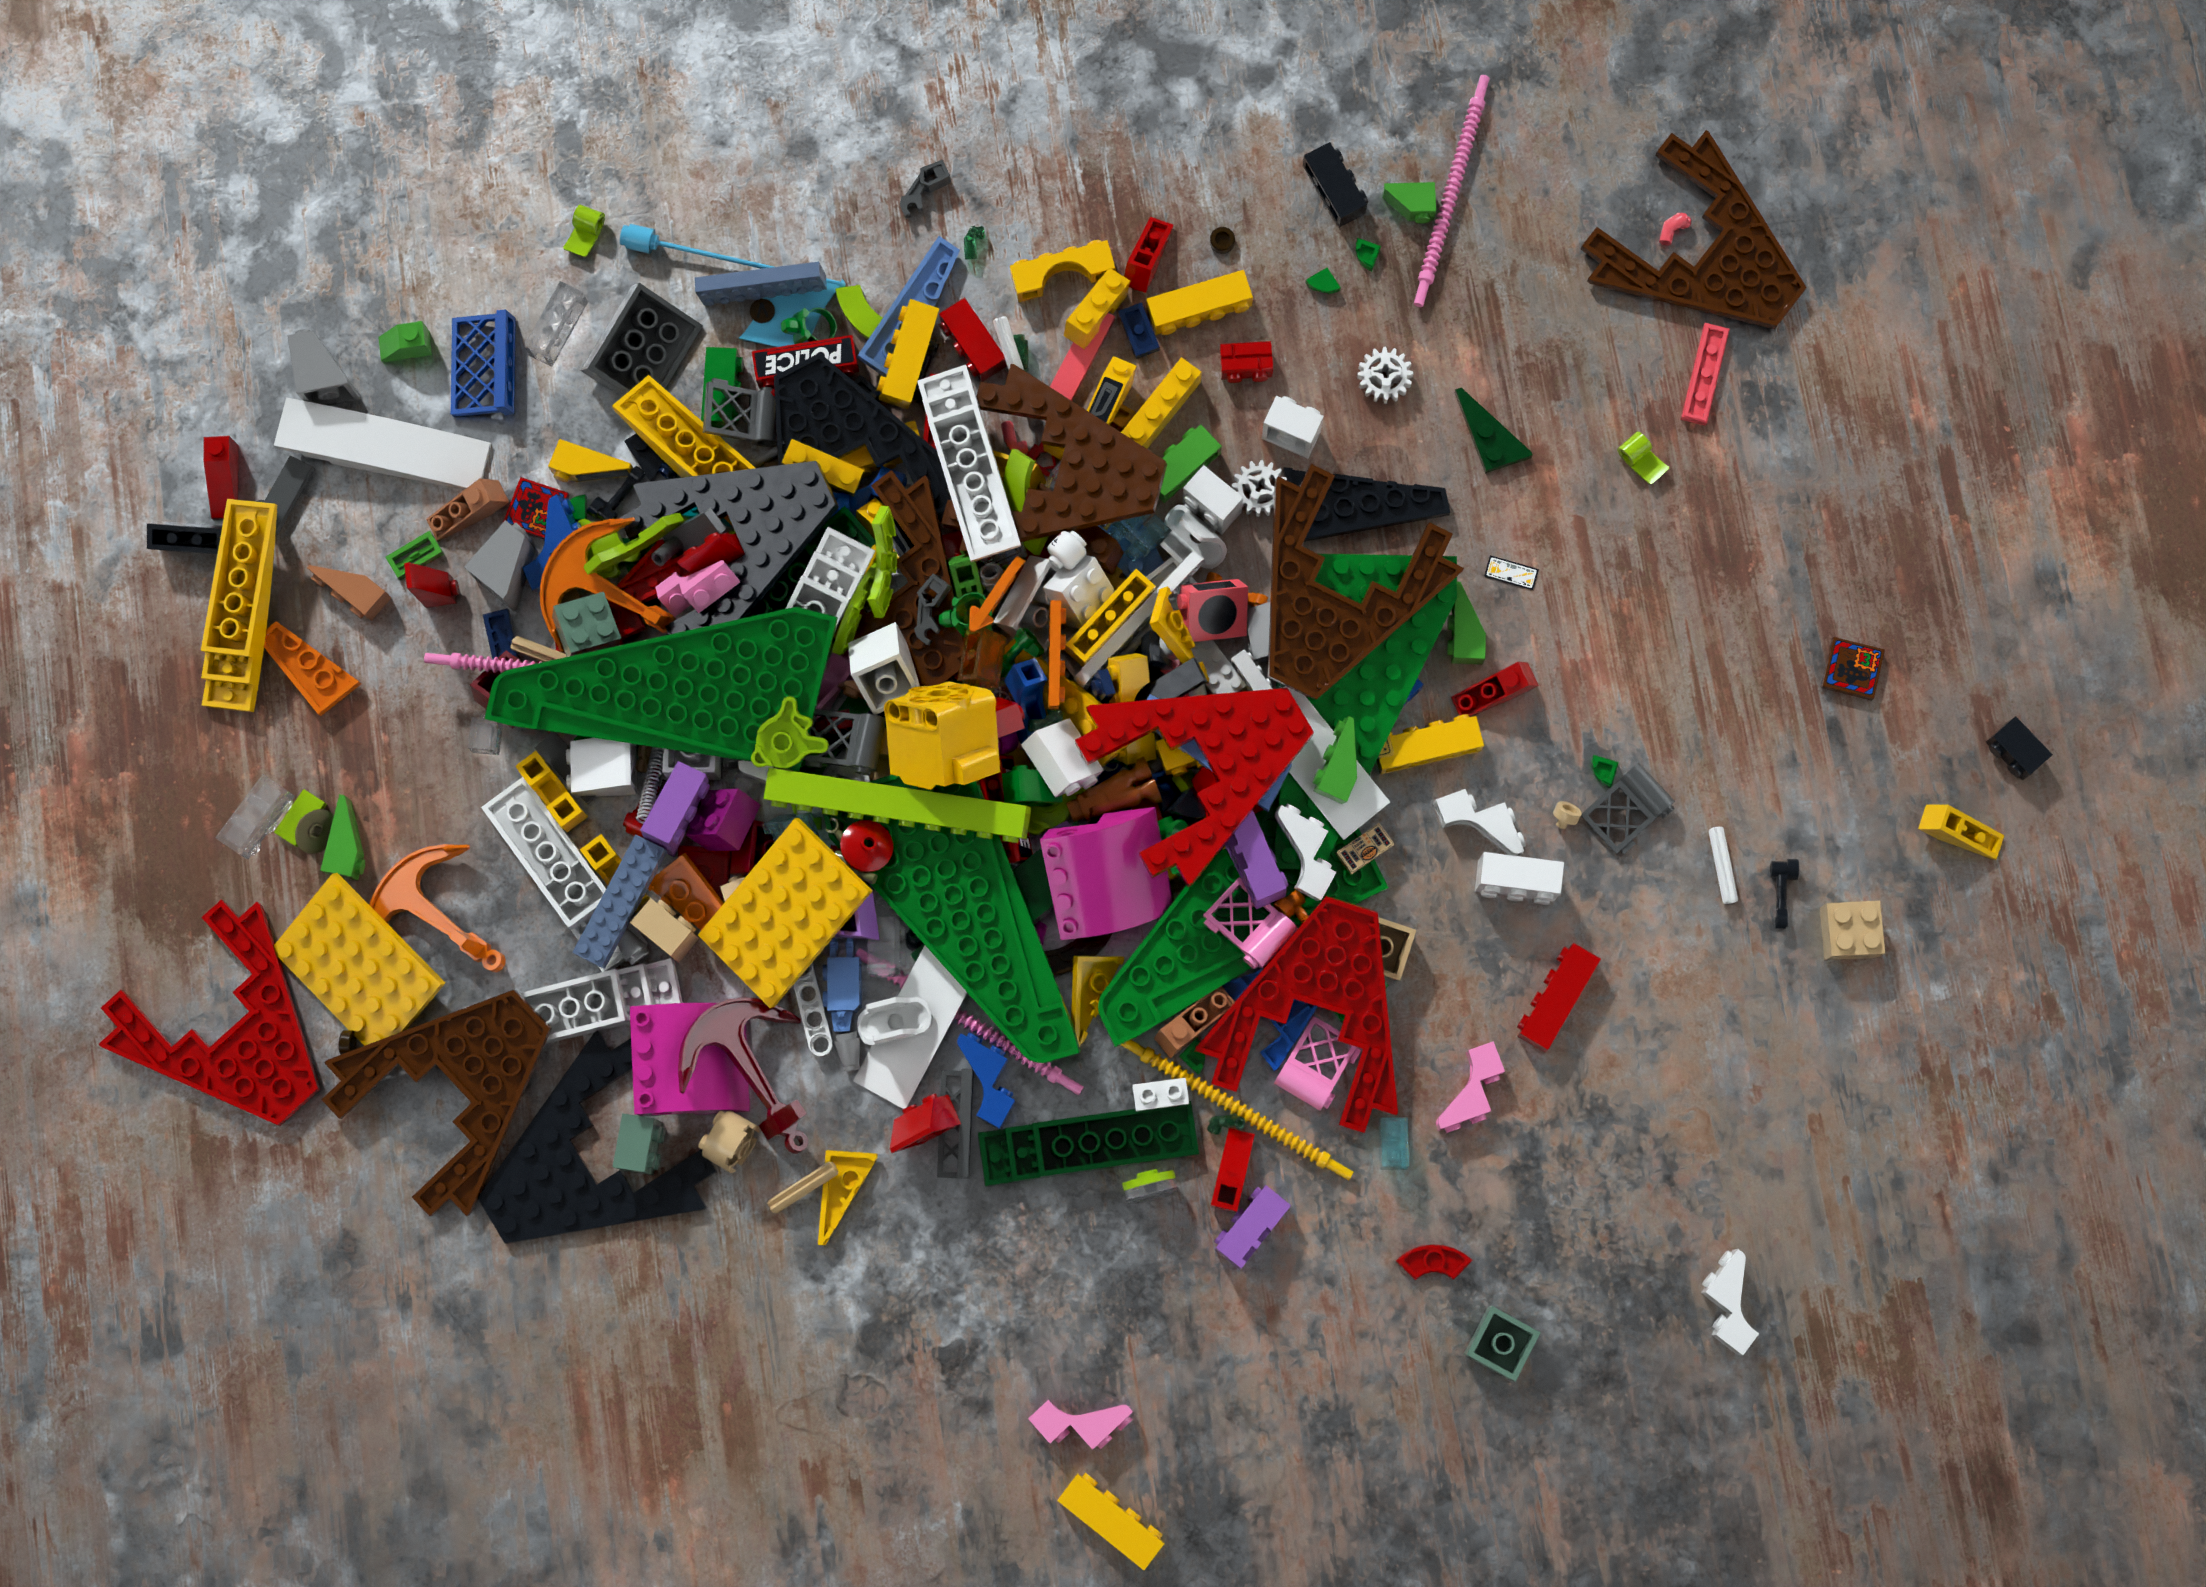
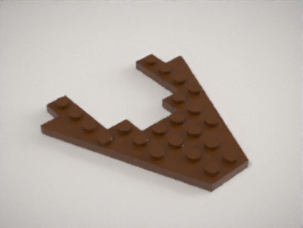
M1705 130L1693 147L1671 133L1658 149L1655 156L1716 198L1705 211L1702 218L1721 231V233L1695 266L1673 252L1658 271L1596 227L1581 247L1583 252L1600 263L1589 276L1587 282L1608 289L1776 329L1807 288L1710 132Z
M1015 364L1010 365L1005 386L980 382L976 396L980 410L1046 420L1041 438L1042 444L1065 448L1053 492L1028 488L1022 512L1011 510L1020 543L1057 535L1062 531L1071 532L1072 530H1080L1155 513L1167 468L1165 460ZM947 500L941 524L944 528L961 530L952 500ZM963 538L960 546V552L961 554L966 555L968 554V551Z
M1311 464L1300 487L1279 476L1275 480L1268 678L1316 700L1463 572L1464 568L1442 557L1453 533L1429 522L1396 592L1372 581L1360 604L1315 582L1314 580L1325 557L1303 547L1302 544L1335 475Z
M890 470L873 483L871 487L884 505L889 506L892 516L914 544L913 548L897 559V567L908 583L892 594L888 609L883 618H875L872 610L867 613L864 607L860 610L862 618L853 641L896 622L908 644L920 686L938 685L951 681L970 666L963 636L955 627L945 628L939 623V614L948 610L953 611L952 600L955 593L929 478L925 475L906 489L896 474ZM932 574H936L952 586L939 608H932V617L941 631L937 634L932 629L928 630L927 637L933 641L928 646L917 638L914 630L917 626L919 604L917 592ZM930 589L928 595H926L930 603H932V599L936 597L937 593Z
M511 990L326 1060L324 1062L325 1065L338 1077L340 1082L321 1100L339 1119H342L398 1065L416 1083L420 1082L437 1065L471 1102L452 1121L470 1142L419 1189L412 1198L429 1216H433L450 1199L466 1216H469L475 1207L478 1196L485 1184L552 1028L517 990Z

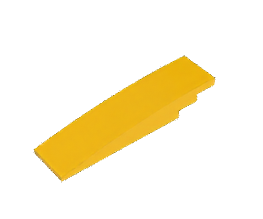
M650 375L645 377L612 405V409L681 478L755 468L720 436L703 433V422ZM729 516L724 517L732 525Z
M227 499L201 651L205 652L201 678L206 680L202 706L254 713L271 593L277 504Z

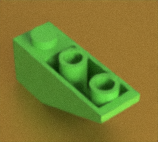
M1457 582V599L1452 607V615H1448L1447 630H1452V640L1447 641V655L1451 656V664L1482 665L1485 660L1486 633L1461 582Z
M1350 716L1343 721H1338L1333 732L1336 739L1333 746L1329 744L1323 755V759L1326 760L1322 770H1317L1312 782L1316 785L1313 790L1314 792L1340 804L1348 801L1357 780L1354 718Z

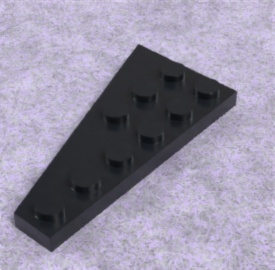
M1288 467L1283 468L1284 477H1286L1287 481L1300 487L1307 471L1293 470V468ZM1333 473L1335 477L1304 542L1449 516L1451 512L1446 489L1418 484H1398L1395 481H1375L1372 478Z

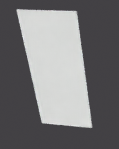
M1285 686L1283 688L1289 689L1314 731L1312 738L1291 762L1292 767L1289 773L1344 840L1389 804L1390 801L1357 760V780L1346 803L1340 804L1313 791L1316 786L1312 783L1318 769H1323L1326 762L1323 759V755L1329 744L1333 746L1336 736L1333 735L1334 731L1305 695Z
M925 945L898 997H919L924 999L931 1010L930 1027L919 1034L872 1045L853 1080L902 1109L907 1108L967 994L966 990ZM891 1015L888 1020L889 1026L892 1029H899L903 1024L901 1015Z

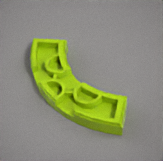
M860 285L835 288L838 302L846 319L859 334L868 340L883 317L878 315L866 302Z
M1018 449L1011 450L1005 468L1003 486L1010 509L1022 512L1036 461ZM1048 537L1021 543L1034 555H1040Z
M880 506L871 523L876 541V570L867 600L875 618H883L885 616L893 593V589L890 588L892 573H896L897 552H893L892 536H896V530L889 506Z
M680 513L661 517L650 527L639 533L638 538L633 539L626 545L621 543L613 548L597 553L583 568L587 575L621 562L664 537L680 525L684 519Z
M876 561L862 578L845 611L832 650L837 655L849 649L848 643L854 639L862 618L860 610L865 605V602L868 601L867 598L873 585Z

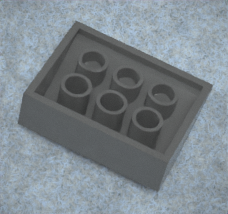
M641 283L634 284L630 287L580 371L622 396L648 375L663 388H666L703 325Z

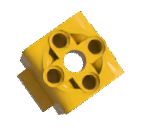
M944 682L933 686L913 687L905 695L888 700L885 703L884 713L886 718L890 774L900 776L904 784L932 790L936 785L944 787L953 783L966 785L1000 772L996 699L990 690L968 684Z

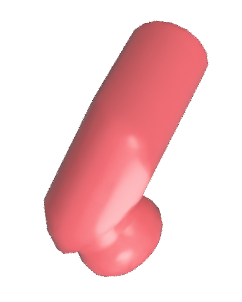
M1677 213L1667 219L1663 224L1659 243L1666 246L1671 245L1674 232L1679 228L1682 230L1689 228L1691 218L1686 213Z
M1004 421L1001 424L1004 442L1010 450L1018 449L1022 453L1027 454L1029 452L1027 442L1024 440L1017 442L1013 422Z

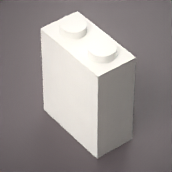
M1070 718L1036 730L1021 744L1055 797L1065 793L1067 796H1070L1081 787L1088 789L1098 781L1096 777L1104 771L1098 760L1089 765L1085 762L1075 744V739L1081 737V734Z

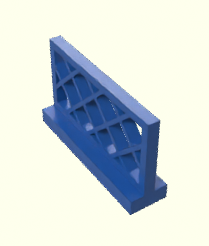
M506 309L496 310V314L452 318L450 414L453 417L490 413L514 414L516 318ZM495 321V329L489 336H486L481 329L487 322ZM470 324L474 328L463 339L460 336V325ZM479 332L486 339L475 350L469 342ZM491 343L495 347L494 354L486 360L481 353ZM467 345L473 353L463 363L459 359V353ZM479 356L485 364L474 373L468 367ZM491 368L494 370V378L486 384L480 377ZM467 370L473 377L463 387L459 384V376ZM479 381L485 388L474 398L468 390ZM490 391L494 395V406L484 407L480 401ZM467 394L473 401L466 408L458 409L459 400Z

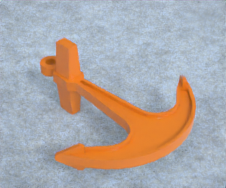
M634 517L607 519L584 525L563 539L549 557L541 578L540 606L547 628L560 652H564V648L552 619L553 606L561 604L564 595L573 589H585L594 594L604 592L607 600L642 615L646 624L664 634L667 633L665 626L676 620L671 613L666 612L659 606H646L595 572L587 575L583 568L588 562V551L591 545L596 540L614 534L634 522Z
M1016 556L1008 568L1003 570V575L980 609L976 606H971L969 612V632L964 638L967 653L982 629L993 623L994 619L989 613L991 610L992 613L994 612L1008 588L1013 587L1026 563L1021 557ZM965 670L955 677L958 681L975 687H979L991 678L989 675L986 679L982 680L980 678L976 683L972 684L966 676Z
M443 844L425 847L407 855L386 873L378 884L369 905L387 924L397 913L411 912L450 936L449 938L459 945L461 951L470 956L474 961L482 962L485 969L491 972H499L504 968L506 959L501 952L492 950L491 945L473 932L465 933L430 902L421 891L420 881L425 870L432 865L461 855L470 849V845Z

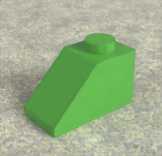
M1435 182L1384 183L1382 198L1404 218L1419 224L1434 221L1436 214Z
M423 321L397 324L378 337L382 363L432 355L430 331Z

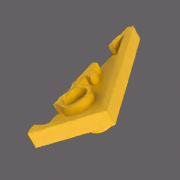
M1167 586L1159 589L1149 624L1152 630L1165 642L1167 648L1183 664L1191 658H1195L1191 651V648L1195 647V643L1183 621L1180 610H1173L1168 597L1172 592ZM1203 661L1199 662L1198 664L1200 665L1207 681L1209 682L1210 678L1207 675V670L1203 664Z
M1073 956L1071 1021L1079 1047L1088 1035L1086 1031L1092 1018L1098 1015L1099 998L1112 981L1119 964H1123L1124 956Z
M826 1150L825 1163L833 1162L838 1169V1174L823 1184L818 1245L826 1246L877 1161L878 1154Z

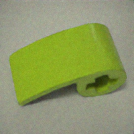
M578 205L572 218V224L575 228L563 249L579 256L587 257L603 228L605 214L584 205Z
M1637 431L1618 447L1617 451L1620 457L1642 479L1649 484H1653L1669 470V466L1650 451L1652 449L1650 441L1641 432Z

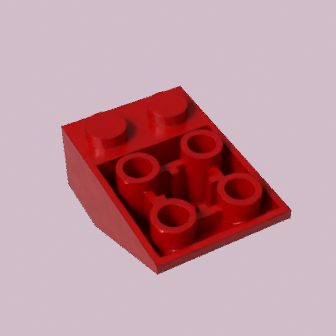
M718 532L707 536L704 539L705 543L701 546H694L683 553L684 557L677 562L681 567L693 574L721 560L729 564L745 555L736 533L729 534L726 532L718 534Z

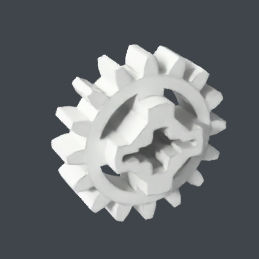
M1383 347L1382 353L1373 349L1372 357L1367 354L1364 356L1365 363L1360 362L1358 369L1361 372H1358L1357 379L1362 380L1359 384L1360 389L1367 388L1365 392L1366 397L1373 394L1374 402H1377L1379 397H1381L1384 404H1387L1389 397L1396 402L1398 393L1402 396L1406 395L1407 390L1405 387H1411L1412 381L1409 379L1413 377V371L1408 370L1411 367V362H1403L1405 359L1404 353L1398 357L1395 348L1391 353H1387V348ZM1380 361V363L1376 367H1371L1373 364ZM1382 372H1386L1388 378H1384ZM1394 383H1399L1395 388L1391 389Z
M1260 460L1259 466H1255L1253 461H1251L1249 469L1244 466L1240 468L1242 475L1235 474L1234 480L1237 483L1232 484V489L1238 491L1237 493L1243 497L1242 508L1244 506L1247 507L1246 514L1249 515L1253 510L1256 511V517L1260 516L1261 511H1264L1269 516L1270 509H1274L1275 488L1271 485L1270 479L1272 478L1275 482L1276 478L1280 477L1282 470L1279 468L1274 471L1272 462L1266 467L1263 460ZM1260 485L1264 486V489H1261L1260 492L1256 491V488H1259ZM1243 488L1245 491L1249 492V499H1247L1244 495Z

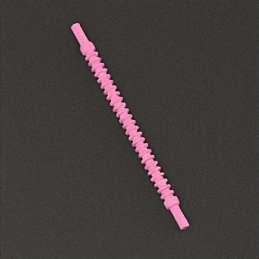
M1486 75L1480 76L1475 95L1470 99V108L1467 110L1469 115L1465 116L1467 120L1463 123L1465 128L1461 130L1463 134L1459 137V147L1456 148L1455 160L1452 161L1453 167L1450 168L1452 173L1448 174L1449 180L1446 181L1448 186L1444 188L1445 193L1442 195L1444 199L1441 200L1442 206H1439L1440 212L1437 213L1439 219L1435 220L1436 225L1433 226L1435 232L1431 233L1432 238L1429 240L1431 245L1427 246L1428 252L1425 253L1427 258L1423 260L1425 265L1421 266L1423 271L1419 273L1418 281L1420 283L1414 300V305L1417 307H1423L1429 285L1433 284L1435 278L1433 273L1437 271L1435 267L1438 266V261L1436 260L1440 259L1439 253L1442 252L1440 247L1444 246L1442 240L1446 239L1444 235L1448 233L1446 227L1450 226L1448 222L1452 219L1450 214L1454 212L1452 209L1456 206L1454 201L1458 199L1456 195L1459 194L1458 188L1461 187L1460 182L1463 181L1461 175L1465 174L1464 169L1467 167L1465 162L1469 161L1468 156L1471 154L1469 149L1473 147L1471 144L1475 140L1473 136L1476 135L1477 123L1480 122L1479 117L1482 116L1481 111L1485 106L1484 96L1490 79Z
M425 653L424 663L449 665L452 669L463 667L464 670H467L470 667L472 671L478 668L480 672L485 669L486 672L493 670L496 673L500 670V673L506 670L536 664L535 661L528 663L527 660H524L521 663L520 659L514 662L512 658L506 661L505 658L499 660L498 657L492 660L490 656L484 659L482 655L477 658L476 655L469 657L468 654L462 656L461 653H452L451 655Z
M861 948L857 950L854 956L860 957L861 961L875 969L876 974L879 976H886L887 981L893 980L894 985L900 984V989H902L909 974L904 976L903 971L898 972L897 967L892 968L891 963L888 961H881ZM959 1007L952 1021L956 1019L958 1025L964 1024V1029L969 1027L971 1033L977 1032V1037L982 1035L984 1041L990 1040V1045L995 1043L997 1048L1001 1047L1004 1052L1008 1051L1009 1056L1014 1055L1016 1061L1021 1059L1022 1065L1027 1063L1029 1069L1035 1068V1073L1040 1071L1041 1076L1046 1075L1047 1080L1051 1083L1057 1082L1079 1096L1084 1086L1064 1075L1062 1069L1057 1066L1051 1067L1050 1062L1047 1064L1037 1063L1027 1059L1010 1040L1006 1039L1005 1034L1001 1036L999 1030L993 1031L992 1026L988 1028L986 1022L980 1023V1018L975 1020L973 1014L969 1016L967 1015V1010L962 1012L961 1007Z

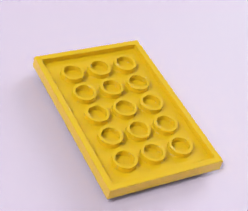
M794 818L700 931L698 936L769 1008H773L873 890L800 818Z
M338 873L331 874L274 944L278 958L348 1030L354 1031V1036L364 1046L407 1030L445 985L443 979Z

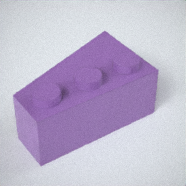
M678 761L640 829L644 839L664 848L667 854L672 857L675 856L690 822L696 815L697 806L701 798L704 799L708 793L710 785L705 773Z
M1252 810L1226 842L1225 847L1255 908L1259 909L1285 897L1288 881L1284 873L1279 872L1276 865V857L1273 851L1269 849L1264 833Z
M873 891L834 937L880 940Z
M1266 1185L1262 1190L1259 1187L1254 1190L1248 1198L1252 1202L1245 1211L1240 1208L1231 1219L1235 1223L1229 1232L1223 1229L1214 1241L1218 1244L1215 1251L1239 1270L1242 1269L1291 1206Z

